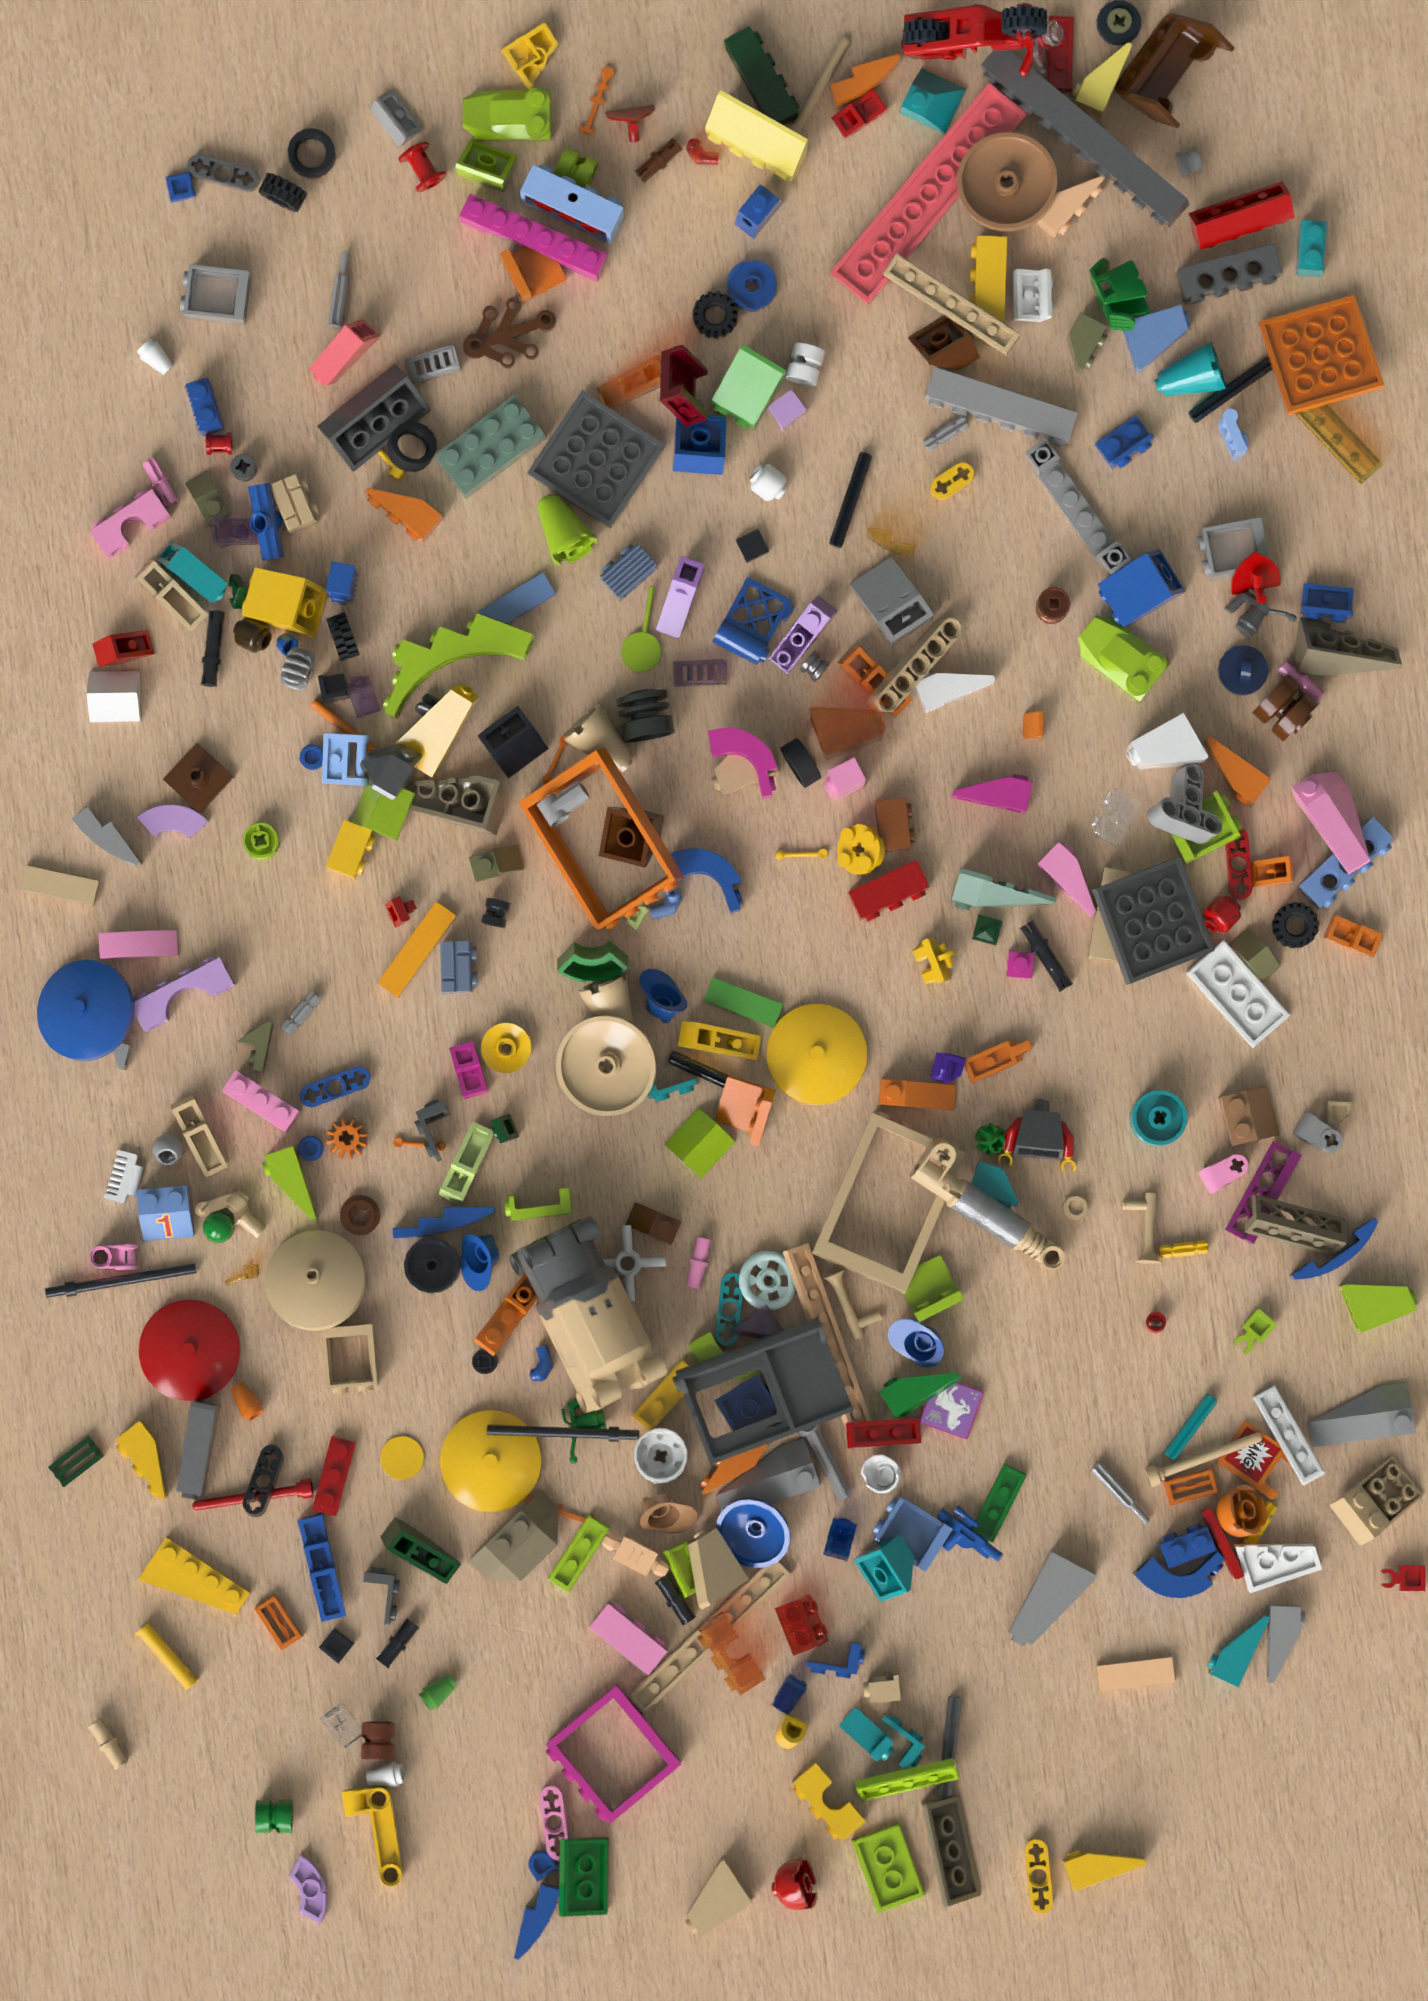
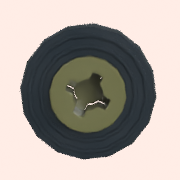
M1114 0L1107 3L1100 10L1097 17V30L1100 37L1114 46L1132 42L1137 37L1141 28V17L1138 10L1131 3L1124 0Z

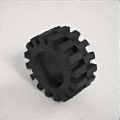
M273 173L266 174L258 190L266 199L293 212H299L307 196L306 191L301 187Z
M710 291L707 295L703 294L700 296V299L696 301L693 308L694 325L698 328L699 333L705 334L707 338L714 337V339H718L721 336L724 338L733 331L734 326L737 324V306H735V301L730 299L728 294H721V291H716V293ZM712 306L721 307L725 312L724 320L719 324L708 322L705 316L708 308Z
M345 612L326 618L340 661L360 655Z
M1297 902L1288 903L1280 908L1272 921V931L1276 935L1277 941H1280L1283 946L1293 949L1304 947L1312 942L1319 931L1318 916L1312 911L1313 908L1306 906L1305 903ZM1299 916L1304 920L1305 929L1303 933L1293 935L1288 932L1286 922L1289 917Z

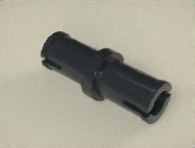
M668 1574L655 1582L667 1600L666 1605L668 1608L671 1607L682 1625L689 1623L696 1617L685 1602L682 1592L678 1591Z
M406 1618V1621L396 1634L389 1637L388 1640L390 1642L376 1660L389 1669L400 1652L407 1649L406 1644L416 1631L419 1630V1627Z

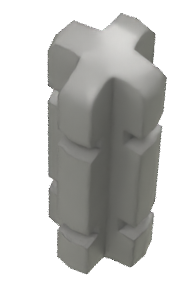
M959 416L954 420V423L950 422L935 431L933 436H927L923 439L925 448L928 451H932L937 448L939 443L941 445L958 434V431L962 432L969 427L968 421L964 416Z
M310 991L305 997V1002L301 1001L290 1014V1020L286 1019L281 1025V1028L289 1035H293L298 1030V1024L302 1025L313 1012L312 1008L314 1006L317 1007L322 1001V998L314 991Z

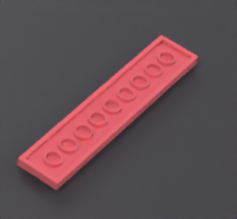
M988 83L831 270L830 275L869 305L890 280L883 273L896 253L908 259L959 198L957 175L961 161L967 151L979 140L989 135L1014 132L1027 117V113Z

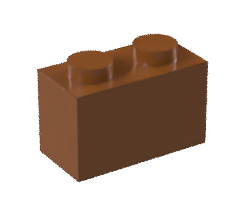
M906 797L876 800L875 811L879 838H883L885 852L910 850L911 843H915L914 828H909L908 819L912 818L911 803L906 804Z

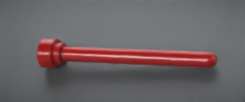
M300 1479V1482H296V1485L274 1488L271 1499L295 1495L298 1498L303 1497V1499L314 1498L312 1479ZM255 1491V1493L257 1494L256 1501H258L259 1495L261 1493ZM246 1493L197 1500L193 1502L192 1507L198 1511L243 1504Z

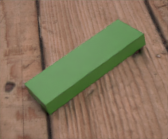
M714 977L704 998V1001L772 1028L775 1027L783 1006L779 1002Z

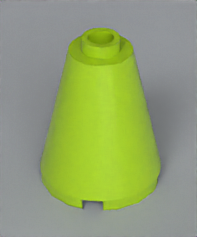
M548 494L539 500L537 511L554 565L563 566L561 562L566 560L571 564L589 554L593 550L592 543L594 542L596 545L598 543L594 533L558 495Z

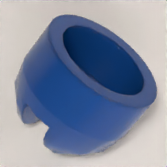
M282 634L277 638L276 647L283 655L287 656L290 649L293 647L298 648V641L290 634Z

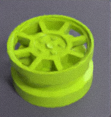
M255 823L244 832L243 846L252 858L267 860L277 853L279 837L270 825Z

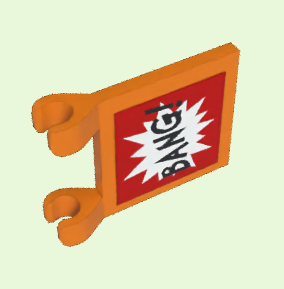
M1245 1420L1230 1442L1254 1433H1260L1262 1441L1221 1456L1216 1462L1270 1500H1274L1278 1492L1264 1482L1281 1458L1288 1463L1289 1461L1276 1441Z

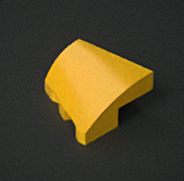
M543 22L500 50L521 82L529 90L533 88L535 80L541 70L544 69L549 56L553 53L558 43L546 23Z

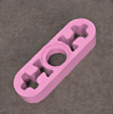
M548 1785L540 1793L546 1849L552 1859L560 1860V1855H557L556 1851L551 1850V1847L555 1845V1838H549L548 1834L564 1832V1837L559 1836V1841L560 1838H569L563 1794L559 1787ZM548 1790H553L554 1794H558L559 1798L555 1799L554 1804L555 1808L560 1806L561 1811L552 1810L548 1813L545 1812V1808L550 1809L549 1800L544 1799V1796L548 1794ZM557 1815L562 1819V1826L559 1829L553 1830L549 1828L547 1820L550 1816Z

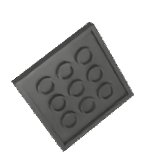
M582 390L528 470L527 475L611 529L666 447V444Z
M1181 856L1092 889L1126 985L1214 951Z

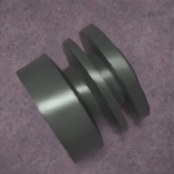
M643 689L616 699L617 707H629L618 712L619 717H631V721L621 725L625 743L653 740L675 733L672 716L660 715V711L670 707L669 702H658L668 698L667 690Z

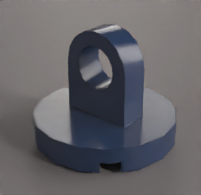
M1247 645L1235 646L1226 651L1220 659L1218 666L1220 682L1229 692L1240 696L1251 695L1259 690L1266 682L1268 675V664L1263 654L1256 648Z

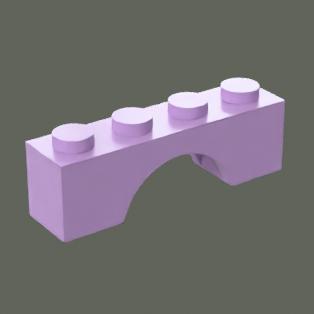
M214 956L209 957L201 962L202 967L194 971L192 968L186 969L178 974L179 979L170 982L168 979L158 984L156 991L150 994L145 991L135 996L134 1013L143 1031L147 1033L169 1021L168 1011L170 1003L181 991L196 988L204 990L212 997H215L236 986L223 960L220 957L217 959Z

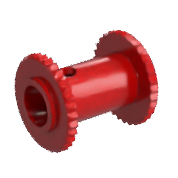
M426 141L411 146L399 156V162L408 161L420 183L415 188L417 192H423L435 187L447 175L445 171L437 172L425 152L430 146L429 142Z

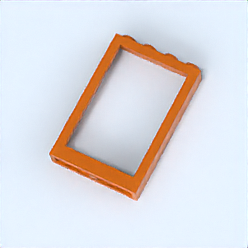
M606 748L595 750L518 802L596 931L604 928L609 931L620 924L618 919L626 916V918L633 916L640 911L638 906L643 903L646 906L659 899L658 893L663 890L667 893L679 885L677 881L684 877ZM601 768L667 874L609 914L556 827H550L537 806L546 797L558 794L577 780L582 782Z

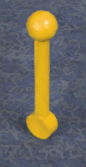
M820 849L816 852H784L778 850L775 853V857L778 860H782L784 857L816 856L820 859H825L828 855L826 849Z

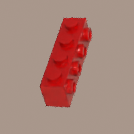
M1283 181L1188 213L1193 238L1200 250L1212 248L1229 240H1236L1241 236L1259 232L1264 228L1283 224L1295 218L1291 194Z

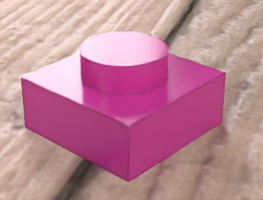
M1009 951L1006 977L1032 979L1034 953Z

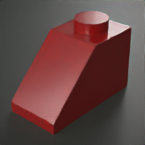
M148 630L112 634L92 643L98 667L119 665L155 654Z

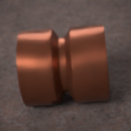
M1057 587L1044 590L1036 603V613L1040 620L1048 624H1056L1062 621L1067 615L1071 604L1068 594L1063 589Z
M362 1722L361 1737L365 1739V1742L361 1744V1759H394V1744L390 1742V1739L394 1737V1722Z

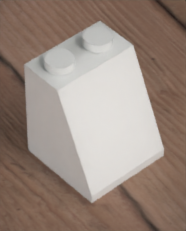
M1184 713L1132 741L1128 745V752L1126 753L1131 765H1137L1139 770L1185 766L1188 763L1200 765L1209 757Z

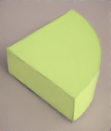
M628 896V897L626 898V901H625V902H627L628 900H630L631 897ZM642 904L638 906L639 912L626 918L634 930L638 929L649 911V908Z

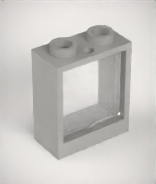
M189 264V271H184L183 286H187L186 296H181L180 310L184 311V315L188 319L245 325L251 282L250 272L247 270Z
M1261 517L1202 528L1200 535L1197 536L1199 551L1203 550L1205 560H1202L1203 573L1209 576V581L1232 577L1242 561L1254 551L1269 558Z

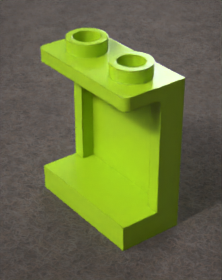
M1217 790L1212 795L1203 799L1202 810L1212 813L1220 819L1222 831L1205 844H1198L1171 833L1187 865L1241 837L1238 832L1243 829L1236 816L1231 818L1227 810L1231 805L1225 794L1219 795Z
M570 1188L559 1189L561 1204L517 1209L514 1194L508 1195L509 1200L504 1201L506 1216H511L512 1221L571 1215L573 1214Z

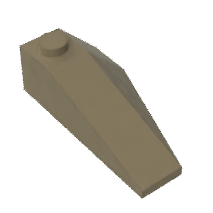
M476 775L468 778L454 777L446 780L410 781L404 788L415 793L410 811L497 835L504 813L501 781Z

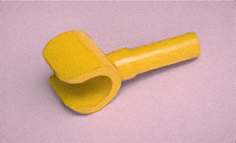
M381 449L378 454L392 467L388 474L397 481H401L406 471L397 468L391 462L386 452Z

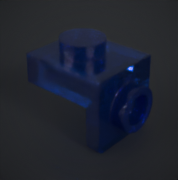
M833 1518L823 1555L848 1561L857 1524L852 1523L846 1518Z

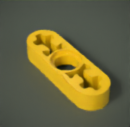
M1033 1838L1024 1847L1029 1902L1035 1912L1044 1914L1050 1911L1053 1906L1048 1848L1044 1841ZM1037 1843L1039 1848H1043V1852H1039V1861L1045 1860V1865L1034 1864L1030 1866V1861L1035 1862L1034 1854L1029 1853V1849L1033 1848V1844ZM1035 1869L1045 1871L1046 1878L1042 1883H1035L1032 1880L1031 1874ZM1048 1886V1890H1042L1043 1897L1048 1899V1903L1044 1904V1908H1040L1038 1904H1034V1900H1038L1039 1896L1037 1890L1032 1892V1887L1043 1888Z

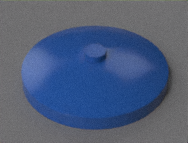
M94 960L75 961L57 970L43 987L37 1006L38 1026L46 1043L60 1055L77 1061H92L113 1052L126 1038L134 1018V998L126 979L111 966Z

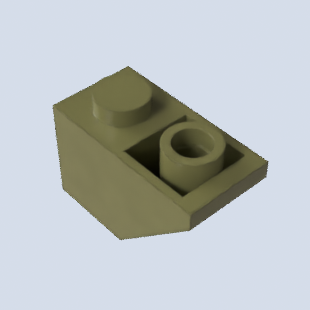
M1081 312L1067 336L1075 369L1079 374L1082 373L1084 368L1090 369L1096 358L1092 355L1095 348L1101 349L1108 336L1104 334L1107 326Z

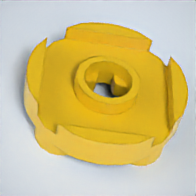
M855 824L841 831L837 845V862L840 867L845 868L852 874L866 875L873 872L872 870L882 863L885 854V844L883 838H879L874 827L866 824ZM861 843V847L865 848V851L859 855L857 848Z

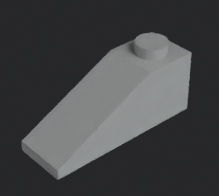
M1268 1605V1617H1270L1267 1624L1266 1681L1268 1683L1275 1682L1301 1633V1627H1305V1612L1301 1611L1300 1606Z

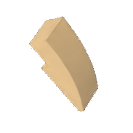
M151 559L134 576L190 632L208 616L154 560Z
M194 1094L171 1104V1110L205 1178L227 1168V1162Z

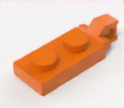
M1014 1039L1005 1041L967 1058L964 1067L973 1084L1018 1064V1062L1023 1060L1021 1054L1033 1048L1029 1040L1020 1044H1016Z

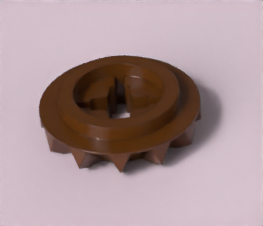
M365 1195L350 1197L344 1202L340 1210V1220L343 1227L354 1235L371 1233L380 1221L381 1213L377 1203ZM354 1206L361 1211L370 1209L365 1215L367 1224L361 1220L351 1222L356 1216Z

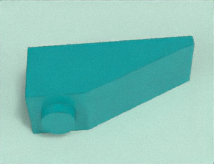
M1262 1614L1220 1648L1217 1655L1213 1653L1207 1664V1667L1210 1668L1208 1673L1239 1688L1270 1617Z

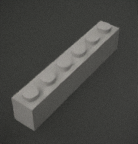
M934 367L924 399L929 401L928 404L935 408L949 407L957 415L977 416V421L990 424L992 421L1000 424V428L1011 432L1017 429L1023 431V435L1032 439H1038V437L1046 438L1051 445L1062 447V444H1068L1078 414L1077 412Z

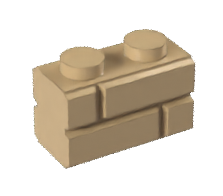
M294 474L270 485L289 534L296 533L318 523L315 517L320 514L315 502L309 503L306 494L310 490L305 478L300 480L298 474Z

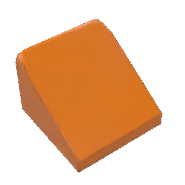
M1043 711L1025 713L1023 715V738L1041 739L1044 736Z

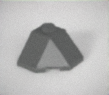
M397 744L371 750L361 761L360 767L363 772L368 773L370 777L368 782L371 788L394 801L412 780L423 756L411 747Z

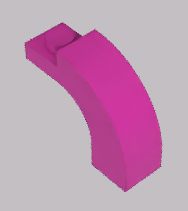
M736 728L709 730L708 738L712 758L726 755L744 757L751 762L756 770L762 799L772 798V791L776 790L774 776H768V773L777 771V765L768 747L759 738L744 730Z

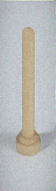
M848 37L841 38L795 122H791L790 125L786 126L801 136H804L803 126L850 44Z
M1254 1433L1162 1468L1160 1466L1155 1467L1154 1465L1145 1468V1473L1152 1488L1160 1485L1161 1481L1165 1480L1164 1477L1262 1441V1435Z

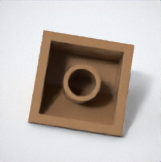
M1268 1086L1218 1098L1230 1147L1280 1135Z

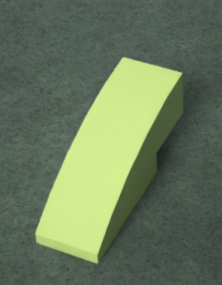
M472 1121L440 1188L439 1196L462 1206L494 1137L493 1130Z

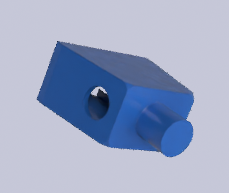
M760 184L739 209L734 224L754 239L780 208L783 201Z

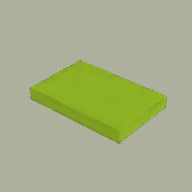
M900 1823L852 1840L877 1913L925 1896Z

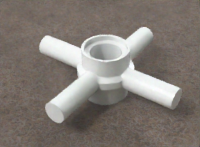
M622 1225L623 1251L615 1259H603L606 1266L616 1269L620 1275L624 1276V1289L630 1301H635L634 1275L641 1268L665 1267L667 1265L666 1256L641 1258L637 1252L633 1251L632 1226ZM626 1256L632 1257L635 1261L634 1268L630 1271L625 1270L622 1266V1260Z

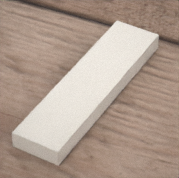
M1274 1385L1255 1395L1253 1400L1302 1486L1323 1476L1325 1471L1277 1387Z

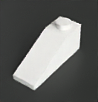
M928 672L914 689L925 713H928L993 684L995 677L994 675L951 673L931 675Z

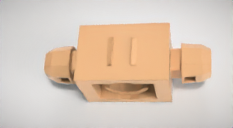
M625 1534L622 1541L618 1540L619 1537L615 1535H606L602 1544L608 1550L612 1551L613 1549L616 1551L613 1557L614 1560L646 1577L650 1569L658 1576H666L670 1566L661 1559L660 1561L656 1560L659 1551Z

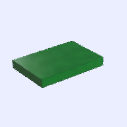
M609 1837L560 1838L559 1916L608 1914Z

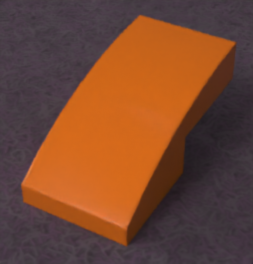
M1332 915L1323 938L1374 958L1383 934L1366 926L1353 923L1338 915Z

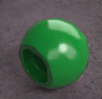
M217 1211L211 1213L203 1222L204 1235L211 1242L224 1243L234 1234V1221L225 1212Z

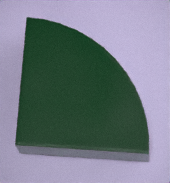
M231 574L228 587H232L233 598H229L233 609H242L248 587L239 574Z

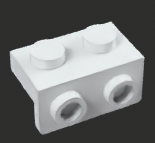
M1045 268L1040 271L1013 270V320L1042 322L1052 317L1054 306L1051 294L1053 287L1051 269Z

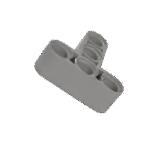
M1188 763L1172 775L1170 797L1162 799L1148 810L1147 816L1149 822L1156 828L1198 844H1205L1222 831V823L1216 815L1202 810L1204 772L1198 764Z

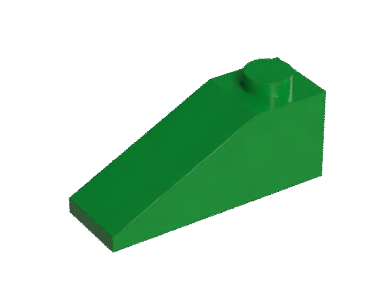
M959 1373L900 1379L895 1377L884 1384L885 1388L879 1392L894 1417L900 1419L961 1381L963 1377Z

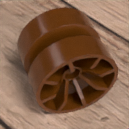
M1289 674L1252 712L1263 724L1276 716L1278 720L1271 731L1283 742L1292 732L1296 734L1312 718L1310 713L1320 704L1308 692L1295 700L1293 696L1299 690L1300 684Z

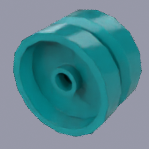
M1154 1090L1141 1096L1133 1104L1129 1114L1130 1127L1134 1135L1142 1143L1150 1146H1165L1176 1141L1183 1134L1187 1125V1110L1183 1102L1175 1094L1165 1090ZM1155 1114H1160L1162 1116L1161 1123H1155L1153 1121V1119L1156 1117Z

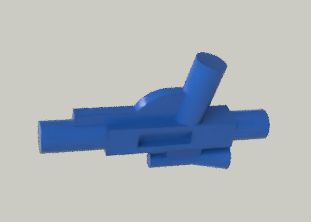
M960 1505L955 1508L953 1513L962 1517L961 1520L951 1515L945 1509L939 1512L937 1517L955 1531L944 1542L943 1548L950 1551L958 1544L962 1548H973L986 1559L992 1557L998 1562L1002 1558L1003 1553L991 1545L985 1539V1536L980 1535L971 1528L973 1525L977 1528L980 1523L970 1517Z

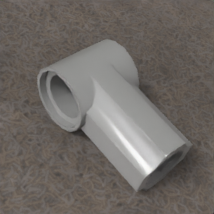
M577 780L558 794L546 797L537 806L550 827H555L564 822L570 816L569 813L591 798L587 789Z

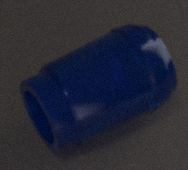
M793 1674L787 1675L771 1705L784 1714L789 1715L806 1692L808 1684L803 1680H799Z

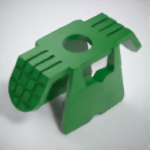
M1102 258L1089 270L1091 285L1111 330L1130 331L1135 328L1136 324L1132 316L1147 314L1150 311L1145 300L1148 292L1143 280L1137 278L1139 272L1134 261L1129 260L1108 271L1109 261ZM1109 280L1112 287L1103 291L1100 282Z

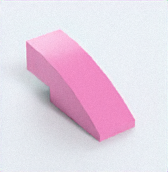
M177 930L98 933L99 954L102 960L179 955Z

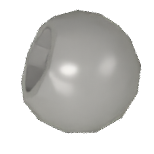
M163 1134L157 1137L152 1145L153 1157L163 1165H173L179 1162L184 1153L182 1141L173 1134Z

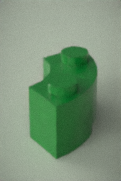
M611 941L595 948L582 947L574 942L557 959V971L567 978L584 983L586 981L599 980L604 982L619 976L629 968L628 956Z

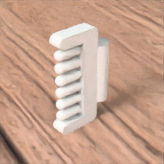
M117 1150L116 1154L118 1156L128 1159L115 1158L116 1162L126 1165L113 1164L114 1168L124 1171L113 1169V1174L122 1177L111 1175L110 1179L121 1183L109 1181V1186L119 1188V1190L108 1187L106 1189L107 1192L117 1194V1196L106 1193L104 1198L125 1203L128 1194L136 1196V1190H138L144 1167L136 1165L138 1155Z

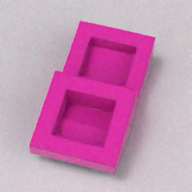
M470 1041L450 1047L449 1050L464 1100L488 1093L474 1042Z

